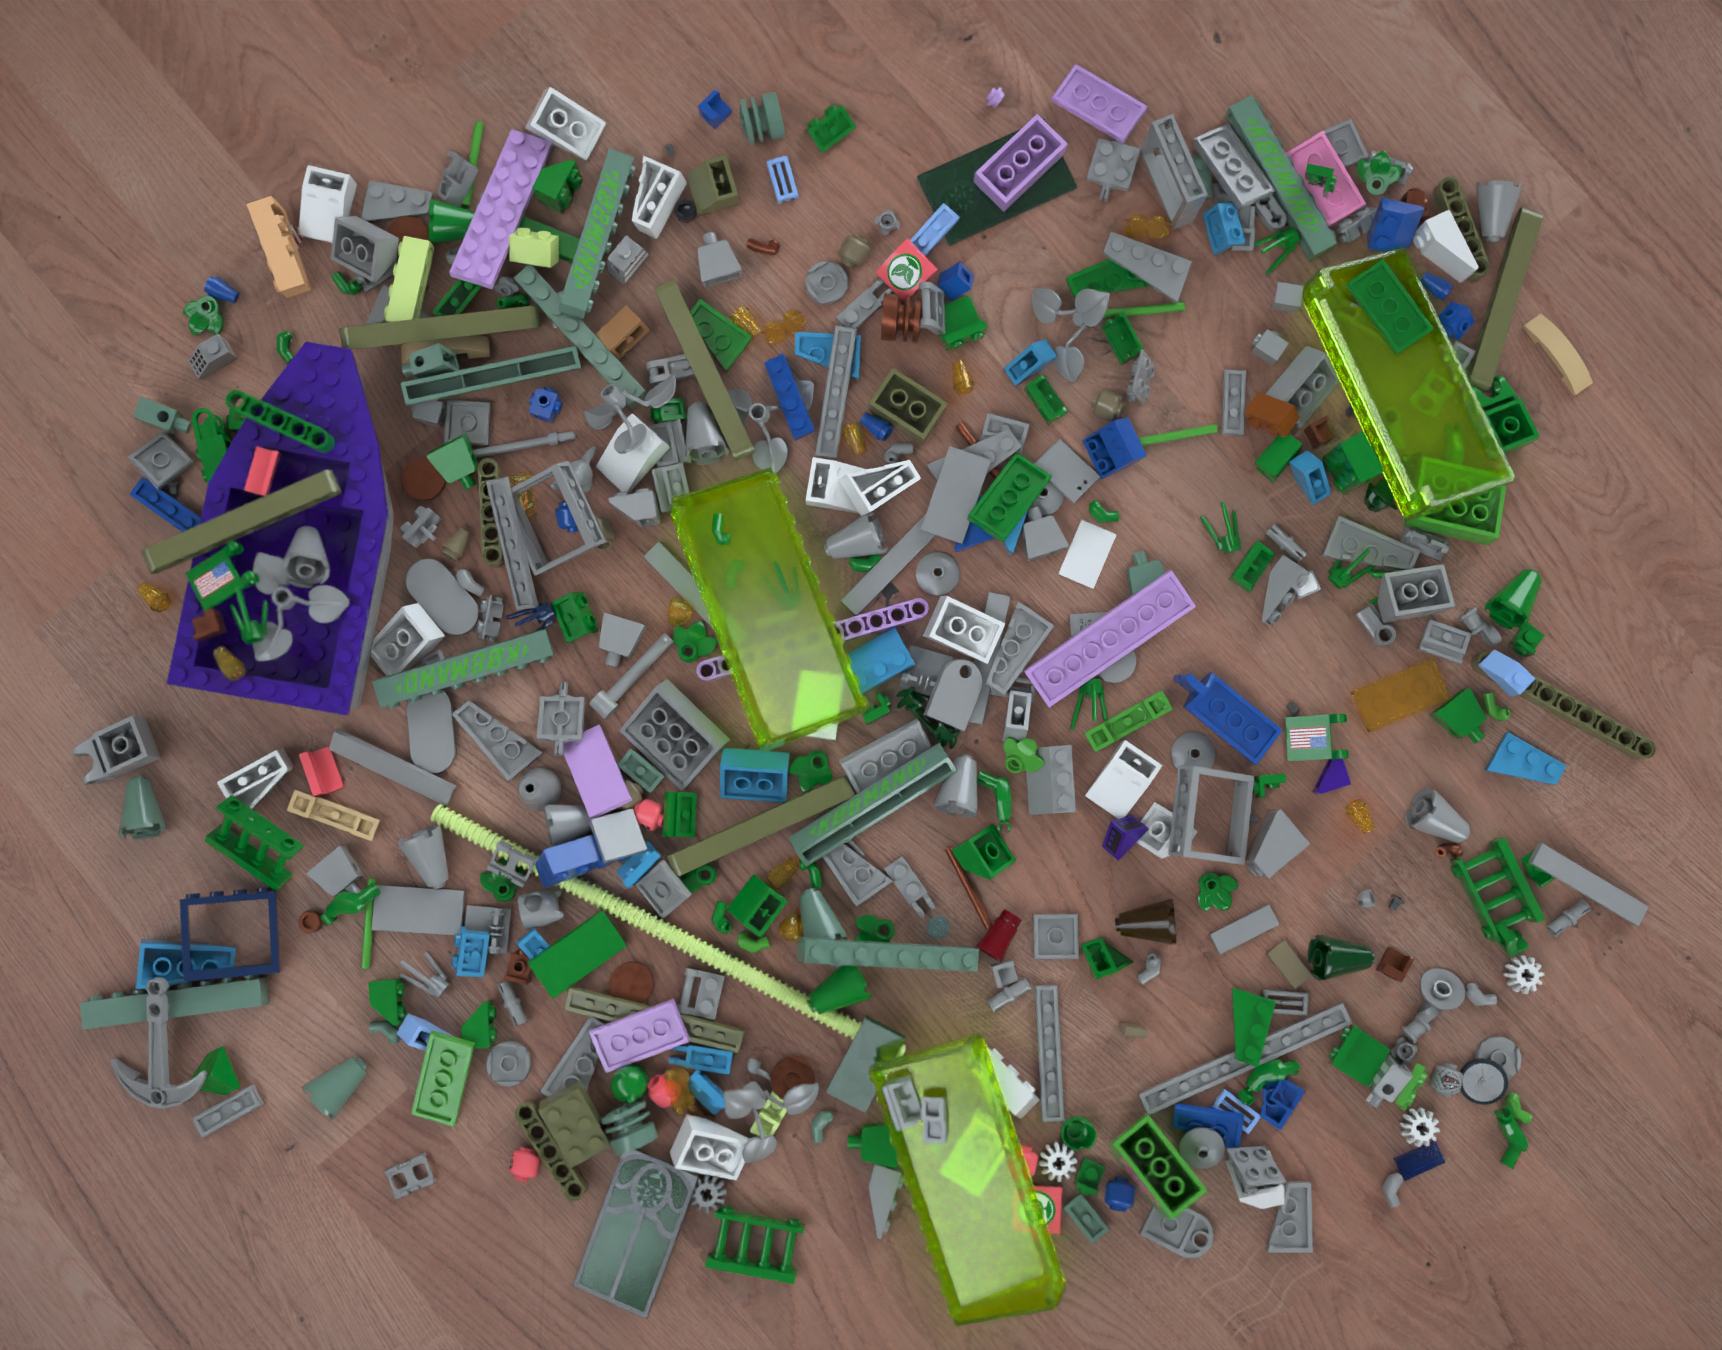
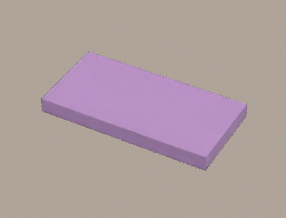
M1075 64L1052 97L1053 103L1122 144L1127 140L1148 108L1145 104Z
M600 724L584 731L582 742H567L563 744V754L590 819H595L632 801Z
M674 998L589 1031L606 1073L690 1041Z

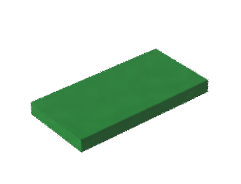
M1383 259L1345 285L1395 355H1398L1434 330L1433 326Z
M1016 452L970 512L967 520L1004 543L1050 482L1052 475Z
M601 909L533 957L527 964L552 999H554L627 947V945Z

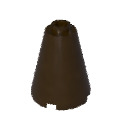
M1173 899L1163 900L1119 913V918H1115L1116 931H1120L1121 936L1167 944L1177 943Z

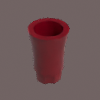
M1004 909L976 947L1002 963L1022 920Z

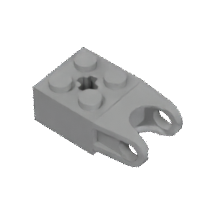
M133 715L94 733L92 737L72 750L73 757L91 755L93 758L92 770L82 778L84 785L98 784L124 776L161 758L146 718Z

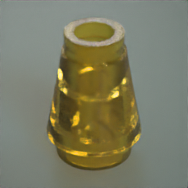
M743 305L730 316L733 323L750 334L752 338L762 330L748 308L745 309Z
M959 360L952 363L953 389L959 395L973 391L974 382L965 362Z
M859 421L842 427L844 431L842 434L854 456L866 452L863 427L860 426Z
M146 582L140 584L137 588V592L152 611L163 612L169 607L171 600L167 593Z
M220 647L214 651L213 656L224 678L235 681L245 674L244 663L225 647Z
M1357 799L1345 807L1347 810L1346 815L1364 834L1371 832L1375 828L1368 807L1361 799Z
M790 857L768 871L769 874L766 878L777 890L780 887L784 888L799 868V865Z

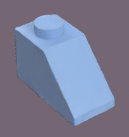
M1495 649L1478 665L1510 697L1520 695L1535 680L1520 663Z
M407 1014L397 1031V1034L407 1045L426 1051L429 1035L432 1030L452 1036L427 1020L411 1014Z

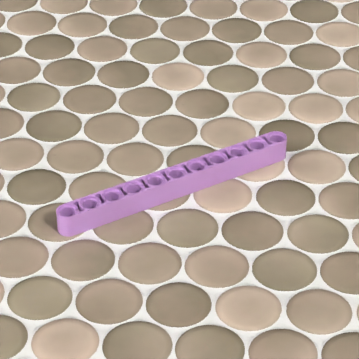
M916 598L704 660L697 666V675L703 681L711 682L889 630L893 627L922 620L927 616L929 607L924 599ZM916 604H921L925 611L923 614L917 615L913 612L912 607ZM899 610L903 613L904 617L900 621H895L892 619L891 613ZM874 616L880 617L883 621L882 625L873 627L870 624L871 618ZM854 622L859 623L862 627L858 633H852L849 630V626ZM831 629H838L841 634L838 639L833 640L828 637V632ZM810 635H816L819 637V643L811 646L807 643V638ZM790 641H795L798 644V648L794 652L786 650V644ZM769 647H774L777 650V654L773 658L765 656V650ZM752 653L755 655L756 659L753 664L748 665L744 663V656L746 654ZM728 659L734 661V667L730 671L723 669V662ZM705 666L713 668V673L709 677L702 675L701 671Z

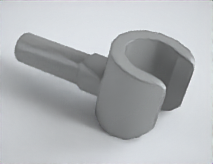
M853 838L844 843L852 847L859 856L865 855Z
M750 1058L747 1065L748 1070L770 1081V1074L760 1069L761 1061Z

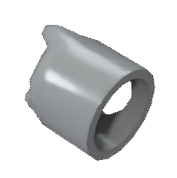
M539 890L518 896L519 913L526 930H530L533 927L538 928L550 925L564 917V912L559 911L558 897L562 894V890Z

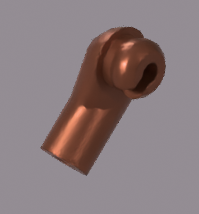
M750 238L746 245L752 251L773 256L779 252L778 249L780 248L779 242L775 240H770L769 244H765Z
M1444 843L1435 849V855L1443 858L1450 853L1451 857L1456 859L1463 855V851L1458 843Z
M691 1099L689 1101V1105H687L689 1115L715 1122L716 1115L703 1112L700 1108L701 1102L698 1099Z

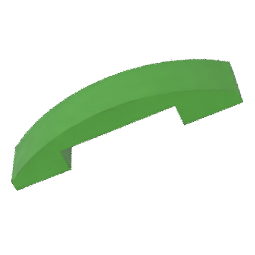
M1161 690L1084 734L1096 753L1168 713L1173 708Z

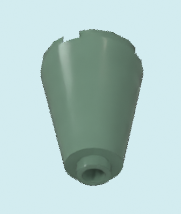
M145 776L132 777L126 783L119 825V837L126 839V835H132L133 839H147L159 836V831L161 830L163 833H166V823L151 781L145 779Z
M815 888L803 891V895L799 897L803 938L838 940L843 938L847 940L848 937L821 891H815Z
M351 1057L307 1082L302 1089L305 1093L309 1091L311 1094L310 1100L324 1115H329L330 1119L333 1120L367 1075L365 1069L368 1066L360 1057L357 1059Z

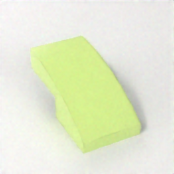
M772 1090L770 1095L776 1098L781 1103H784L783 1100L780 1099ZM767 1099L766 1104L759 1113L765 1136L774 1135L787 1112L786 1108L779 1107L770 1099ZM755 1120L753 1126L750 1129V1132L760 1137V1132L757 1126V1122Z

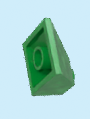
M993 823L951 850L964 870L988 880L993 879L1016 862V859Z

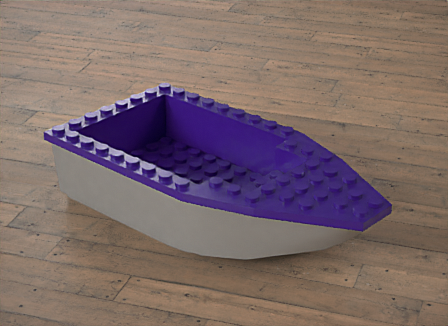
M305 342L262 397L261 401L325 430L334 438V448L328 453H321L246 418L208 483L200 524L265 497L244 490L256 447L277 451L281 454L269 494L320 472L332 470L341 489L340 494L234 540L242 544L244 551L230 557L241 578L246 572H253L254 562L258 553L279 557L284 560L296 531L300 527L311 526L319 532L330 567L329 577L321 585L331 586L340 590L349 599V606L337 619L329 623H320L314 620L309 614L310 605L295 602L292 608L283 609L282 629H286L292 634L291 647L279 658L269 661H258L255 658L253 645L247 644L245 640H242L241 631L230 608L231 604L235 605L244 625L237 594L213 608L220 611L227 632L202 642L194 640L193 635L197 633L192 620L203 616V611L205 610L188 580L167 684L349 716L350 709H359L361 707L391 553L394 511L381 460L378 439L353 351L348 348ZM263 408L258 409L256 417L262 415ZM284 417L277 420V426L283 424ZM304 426L297 430V436L304 433ZM321 436L318 439L317 445L325 442V436ZM227 544L193 558L190 570L224 549ZM320 582L313 584L311 588L297 587L290 583L282 587L289 589L295 597L310 601V590L320 586ZM255 584L241 590L250 621H258V624H261L263 602L266 600L268 601L267 622L279 625L278 605L272 599L273 593L264 594Z

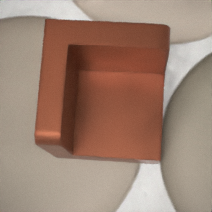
M1329 415L1310 424L1303 430L1313 449L1335 438L1326 423L1330 420Z
M213 608L203 611V616L192 620L197 633L193 635L194 640L202 642L227 632L219 610Z
M1388 947L1376 970L1402 983L1414 958Z

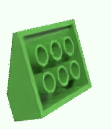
M1421 457L1406 505L1403 526L1488 546L1499 538L1508 476Z

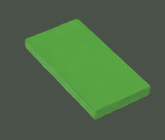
M432 1030L429 1035L411 1115L452 1127L456 1125L475 1048L474 1042Z

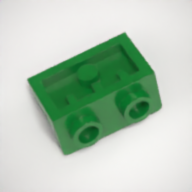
M832 104L823 111L825 115L819 119L815 117L806 124L808 127L803 130L805 134H809L820 153H823L856 128L843 105L835 106Z
M1307 164L1305 171V180H1309V184L1321 186L1322 183L1325 184L1323 197L1326 198L1329 192L1333 193L1337 176L1333 175L1334 169L1313 164Z
M582 591L570 592L551 602L567 643L574 642L587 634L599 631L597 621L589 608L588 599Z

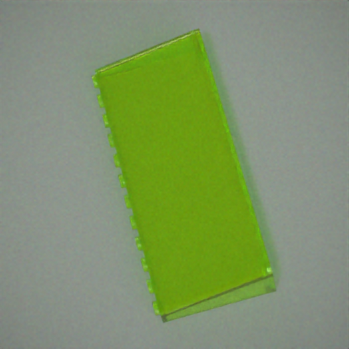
M1405 247L1318 270L1304 285L1302 300L1361 427L1384 469L1383 474L1404 518L1412 521L1514 482L1516 478L1488 422L1485 412L1476 397L1475 391L1462 368ZM1382 259L1434 328L1432 332L1398 355L1393 353L1361 307L1350 305L1351 302L1357 305L1358 303L1345 287L1348 282Z
M771 467L671 498L670 504L672 523L757 745L762 753L863 714L867 711L866 707H868L866 696L864 694L861 695L859 690V678L851 670V658L843 650V638L840 633L836 632L834 627L836 625L835 618L832 613L828 612L826 607L828 605L826 595L821 593L818 587L820 585L816 572L813 573L811 569L812 561L808 552L805 553L803 549V537L795 529V517L793 513L788 511L787 497L785 493L780 491L779 477L773 473ZM715 513H720L724 516L723 534H730L731 543L729 545L723 544L721 546L715 540L711 530ZM774 561H777L788 587V593H785L773 565Z
M974 1034L873 1064L869 1068V1079L871 1083H874L876 1099L882 1107L884 1113L883 1120L889 1128L891 1144L896 1149L898 1165L903 1170L905 1186L907 1190H910L912 1206L918 1214L920 1220L919 1227L925 1235L927 1251L932 1256L934 1272L939 1277L941 1293L946 1297L950 1318H953L955 1326L1057 1309L1066 1290L1065 1279L982 1034ZM911 1074L920 1105L922 1096L945 1098L948 1126V1142L946 1144L923 1142L924 1120H919L917 1125L896 1131L882 1088L888 1079Z

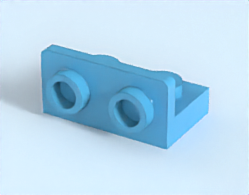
M1233 202L1218 203L1202 214L1213 255L1221 254L1232 246L1245 243L1238 212Z
M648 841L645 842L646 852L632 855L617 870V874L624 880L622 883L628 889L632 888L663 857Z
M460 926L459 933H455L454 947H457L456 954L452 955L451 967L455 969L457 976L484 977L489 932L467 931L465 926Z
M695 1070L684 1082L683 1086L713 1115H716L725 1107L723 1091L701 1070Z

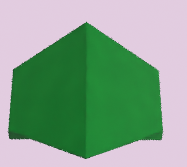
M1102 937L1081 944L1091 975L1096 980L1114 974L1134 962L1103 941Z
M224 1046L207 1053L191 1077L193 1079L202 1071L207 1072L205 1082L199 1090L203 1092L226 1095L241 1088Z

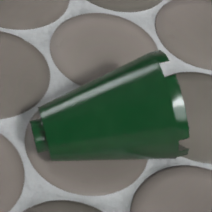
M1316 935V939H1311L1308 947V963H1312L1314 969L1310 971L1317 980H1327L1366 970L1375 961V955L1368 946L1324 935Z

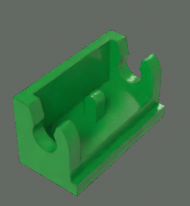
M1124 311L1119 313L1116 318L1108 319L1101 328L1120 364L1123 365L1140 356L1143 347Z
M1044 374L1026 384L1024 391L1047 425L1068 413L1067 408L1064 407Z
M1290 434L1285 438L1277 436L1255 461L1256 470L1273 483L1288 467L1289 461L1301 452L1302 443Z
M1257 540L1252 544L1229 580L1249 593L1270 561L1274 558L1273 555L1275 553Z

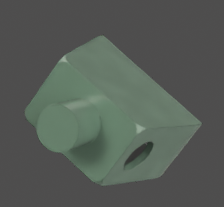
M440 343L410 353V363L402 365V371L406 378L416 376L421 379L459 371L456 353Z
M142 396L133 415L141 423L176 435L177 431L188 434L192 426V422L183 419V415L177 410Z
M1145 551L1132 554L1135 566L1126 570L1129 597L1165 573L1159 560L1148 562Z

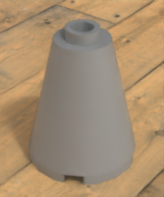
M1488 181L1485 186H1482V182L1477 183L1476 191L1482 237L1486 238V242L1497 243L1500 242V239L1505 238L1522 190L1521 183H1518L1517 187L1513 186L1514 182Z
M701 401L694 402L687 412L686 460L691 463V460L696 461L697 465L719 462L722 455L728 456V444L709 405Z
M874 511L859 517L826 539L827 543L824 544L827 555L832 556L833 559L886 553L887 547L883 548L882 545L883 542H886L878 518L873 519L872 517L875 514Z
M303 526L296 531L281 566V572L286 576L287 581L297 587L311 588L313 584L319 582L321 585L329 577L330 567L319 532L311 526Z
M960 754V757H955L953 761L957 772L944 780L933 806H935L936 810L951 816H955V813L962 814V818H973L977 814V762L970 755Z
M537 767L528 770L518 783L520 801L525 807L533 811H544V806L556 805L561 796L562 784L560 778L547 768Z
M1423 789L1412 799L1411 803L1414 804L1412 809L1406 810L1405 823L1412 829L1456 843L1465 841L1470 835L1469 824L1436 790Z
M585 805L544 806L551 847L574 841L592 833L589 823L591 819Z
M440 825L429 826L413 832L409 840H407L406 836L398 840L399 848L427 887L438 889L446 885L445 881L449 879Z

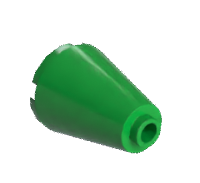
M429 200V241L432 244L463 240L475 212L437 200Z
M1532 569L1522 570L1491 597L1485 604V611L1488 609L1491 613L1489 617L1506 629L1511 630L1513 627H1518L1517 631L1524 629L1528 624L1542 583L1539 573Z
M840 965L808 994L810 999L807 1000V1004L812 1012L817 1011L818 1014H823L867 1001L872 998L871 992L866 994L864 988L868 986L857 966Z

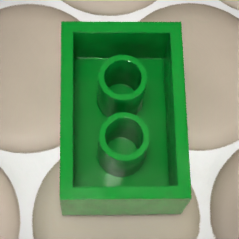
M1364 432L1339 443L1322 457L1324 468L1327 472L1331 473L1334 478L1333 484L1337 491H1341L1342 495L1368 483L1384 472Z

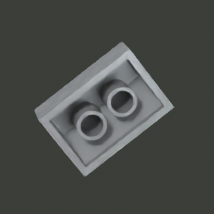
M357 216L335 217L331 260L372 282H377L396 260L399 238Z
M1306 346L1268 390L1266 395L1294 405L1300 417L1295 426L1301 429L1341 379L1325 352Z
M1444 564L1384 573L1378 596V605L1383 623L1440 614L1455 607Z
M1071 745L1038 747L1035 755L1042 759L1044 764L1035 772L1026 771L1029 815L1076 812Z

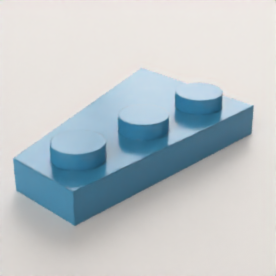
M796 332L795 355L829 368L834 334ZM856 335L850 377L858 380L861 335Z
M1506 732L1484 771L1556 785L1566 765L1511 733Z

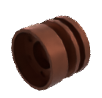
M884 293L881 340L895 341L897 332L902 331L903 342H907V333L913 332L912 342L918 343V338L922 331V328H920V320L922 319L921 296H916L915 306H911L910 295H907L905 304L900 305L899 294Z

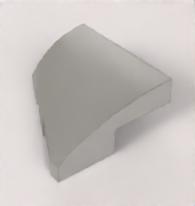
M449 150L447 157L451 158L448 168L443 169L442 181L437 195L444 201L460 207L479 169Z

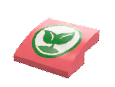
M906 239L881 265L876 274L895 294H899V298L905 303L907 295H910L911 300L919 290V283L928 282L938 269L909 239Z
M1015 1183L1012 1230L1060 1234L1063 1187Z

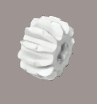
M1520 955L1519 959L1511 958L1512 965H1505L1509 972L1503 973L1504 977H1509L1506 984L1513 986V991L1519 992L1521 990L1523 994H1528L1529 990L1537 991L1535 984L1542 985L1543 983L1539 980V977L1545 975L1543 972H1538L1542 965L1535 963V958H1526L1525 955ZM1522 972H1523V973L1526 972V977H1525V976H1522V977H1521V973H1522Z
M1421 1107L1417 1111L1411 1108L1410 1116L1404 1113L1403 1118L1406 1121L1399 1123L1401 1127L1405 1128L1400 1133L1402 1136H1407L1406 1141L1408 1143L1414 1142L1416 1147H1420L1422 1143L1425 1146H1429V1139L1437 1140L1433 1134L1434 1132H1440L1439 1128L1434 1127L1439 1121L1436 1118H1432L1433 1113L1431 1111L1425 1112V1109ZM1417 1125H1423L1422 1129L1416 1130Z
M1054 1142V1149L1046 1145L1048 1153L1041 1151L1040 1156L1044 1159L1038 1161L1039 1166H1045L1041 1170L1042 1174L1049 1173L1048 1179L1051 1181L1055 1175L1058 1182H1062V1175L1069 1179L1068 1170L1071 1172L1076 1171V1168L1071 1165L1077 1163V1159L1072 1157L1075 1153L1073 1149L1067 1151L1068 1146L1064 1143L1059 1149L1058 1142ZM1057 1157H1060L1061 1161H1063L1059 1163V1166L1052 1163L1056 1162Z

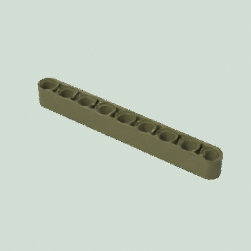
M1521 207L1515 216L1474 349L1476 351L1473 355L1475 358L1471 359L1465 378V385L1475 386L1477 389L1486 392L1493 382L1542 222V213Z
M674 279L655 287L656 295L735 461L755 453L750 438Z
M533 305L339 328L342 348L354 350L540 327L538 307Z
M326 470L142 550L141 554L150 574H157L335 497L341 493V489L333 471Z
M1490 652L1475 655L1471 660L1472 669L1493 681L1478 666L1481 663V659L1485 658ZM1534 675L1532 676L1535 680L1518 695L1632 759H1649L1656 752V746L1650 739ZM1541 690L1545 691L1546 693L1545 700L1541 699L1540 697ZM1561 701H1563L1566 705L1564 711H1562L1560 708ZM1581 711L1585 714L1584 722L1579 718ZM1601 722L1605 726V730L1603 733L1599 729V725ZM1620 733L1624 736L1623 744L1619 741ZM1640 744L1644 747L1643 754L1639 752Z
M847 775L841 776L666 856L670 868L678 877L855 796L854 790Z

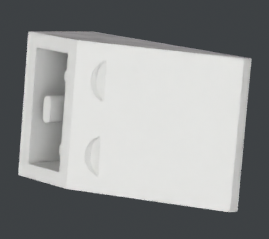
M307 166L302 185L299 236L332 243L335 217H349L357 183L350 175Z
M813 457L806 494V505L859 513L838 479L846 474L867 469Z
M1126 740L1121 741L1085 797L1116 818H1124L1163 765Z

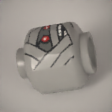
M1444 1062L1443 1066L1438 1065L1434 1067L1430 1085L1434 1088L1435 1093L1451 1098L1453 1094H1459L1463 1074L1457 1071L1458 1066Z

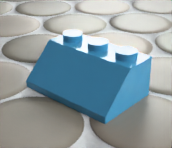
M895 627L838 658L845 677L857 697L863 696L916 666Z
M723 748L720 764V798L786 802L789 753Z

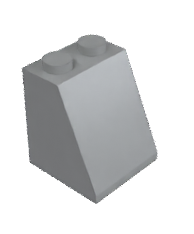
M1270 809L1266 813L1245 858L1248 864L1246 868L1254 877L1258 876L1269 879L1310 843L1281 809Z

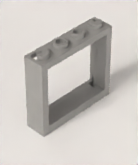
M1171 114L1151 123L1140 150V155L1174 230L1194 221L1208 194L1175 118ZM1158 149L1160 155L1154 156L1153 151ZM1199 189L1201 194L1194 195L1193 191Z
M569 461L557 463L511 488L529 567H531L534 576L548 572L606 543ZM555 477L585 545L548 563L518 495Z
M1178 765L1168 855L1245 865L1254 776L1197 766ZM1199 775L1235 780L1227 856L1191 851Z

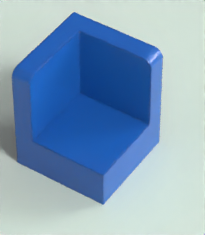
M717 89L698 105L699 114L714 129L732 113L731 108L720 98V93Z
M958 262L940 273L938 288L943 290L950 300H954L971 290L973 275L961 262Z

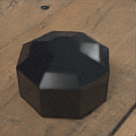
M682 200L676 204L674 212L679 221L688 223L694 220L696 209L691 201Z

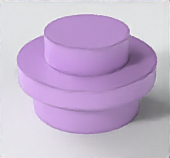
M1000 86L997 89L992 88L987 95V106L996 108L1004 97L1005 93L1001 91L1002 88Z

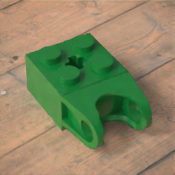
M1501 375L1495 376L1491 384L1492 398L1484 396L1475 386L1466 387L1464 392L1472 423L1490 460L1529 446L1540 437L1522 399L1517 397L1507 380Z
M199 408L192 415V425L198 447L196 455L199 461L202 462L204 469L201 471L202 477L206 483H209L233 440H231L224 419L214 415L209 409ZM207 413L209 417L204 420L203 425H200L198 422L199 415Z

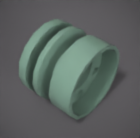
M776 92L762 94L761 105L757 106L754 97H750V108H747L745 98L739 100L740 121L749 145L755 144L753 134L756 133L760 143L764 141L763 132L768 131L771 140L785 137Z
M645 1100L636 1101L633 1104L625 1103L601 1118L602 1124L613 1122L612 1125L605 1129L606 1133L617 1132L618 1134L609 1141L615 1156L640 1148L659 1137L654 1122L644 1124L642 1122L643 1119L650 1115V1111L638 1112L647 1106Z

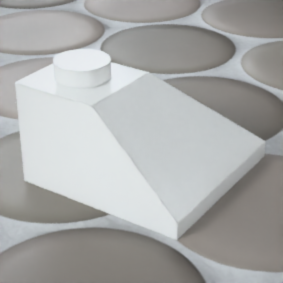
M1154 802L1141 820L1149 830L1136 843L1161 859L1170 856L1168 852L1173 813ZM1193 828L1192 839H1193L1194 836L1197 834V831H1196L1194 828Z
M1226 1160V1165L1241 1202L1261 1209L1284 1204V1187L1282 1183L1258 1185V1191L1250 1195L1245 1192L1244 1186L1239 1181L1238 1176H1236L1232 1165Z

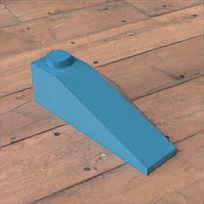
M141 940L136 989H146L147 982L156 977L166 979L169 986L189 982H184L181 941ZM190 942L192 971L234 967L236 947Z

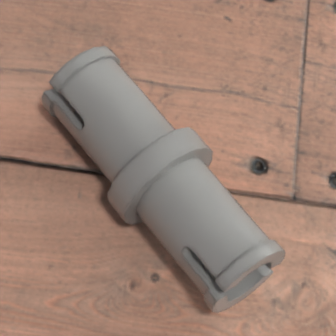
M1276 523L1266 532V535L1280 546L1279 549L1286 551L1297 563L1302 560L1298 554L1303 558L1308 554L1293 541L1294 538L1292 536L1289 537Z
M1580 899L1570 909L1563 910L1560 913L1561 916L1548 924L1546 928H1548L1547 930L1551 935L1557 937L1569 926H1575L1577 920L1590 912L1591 908L1586 901Z
M1023 977L1010 987H1003V991L986 1001L994 1013L1009 1002L1011 1004L1014 1003L1016 998L1032 989L1026 978Z
M505 981L497 985L505 1002L503 1006L505 1009H508L514 1027L527 1022L528 1020L520 1005L522 1001L520 997H517L511 981Z

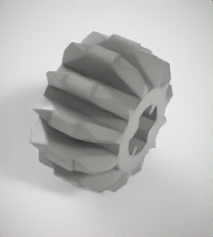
M705 1174L703 1180L698 1175L699 1178L692 1197L695 1198L691 1200L690 1204L695 1205L698 1203L697 1211H701L702 1207H705L706 1213L710 1212L711 1207L717 1211L719 1209L718 1203L724 1204L725 1202L722 1196L726 1195L727 1190L720 1189L723 1187L724 1181L716 1183L717 1176H713L711 1180L709 1179L710 1175ZM706 1189L711 1190V1195H709L708 1197L704 1196V1191H706Z

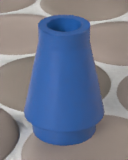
M1428 272L1419 281L1437 300L1440 298L1444 301L1454 287L1450 284L1451 281Z
M210 276L204 286V292L208 293V296L233 304L237 302L240 295L238 291L234 290L219 277Z
M867 412L860 419V424L877 440L885 441L892 433L893 426L890 425L889 421L870 415Z

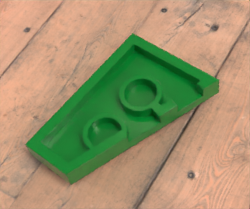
M699 299L690 311V314L702 339L724 370L728 372L753 338L739 326Z
M1231 988L1235 1060L1259 1067L1276 1001Z

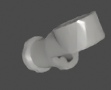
M1476 607L1471 608L1458 617L1460 621L1463 620L1470 630L1469 633L1472 634L1471 636L1479 633L1488 646L1493 647L1502 641L1499 632L1492 625L1483 622L1476 612Z
M1425 1002L1419 1007L1415 1019L1406 1027L1402 1026L1400 1028L1402 1033L1415 1044L1417 1038L1424 1032L1432 1030L1428 1023L1441 1012V1009Z

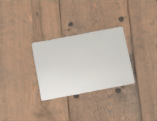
M1081 520L1059 575L1094 589L1116 534Z

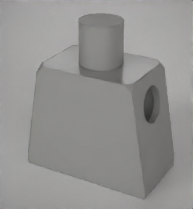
M715 232L703 235L705 246L697 248L703 287L707 288L743 277L741 267L728 241L722 240L718 242Z
M1034 507L1027 511L1030 522L1023 524L1021 528L1027 562L1066 550L1069 547L1053 515L1042 518L1039 507Z
M604 613L599 648L608 652L605 664L617 668L621 656L631 659L647 627L637 622Z
M346 845L338 846L306 873L333 897H336L340 892L358 894L361 891L355 883L363 877V874Z

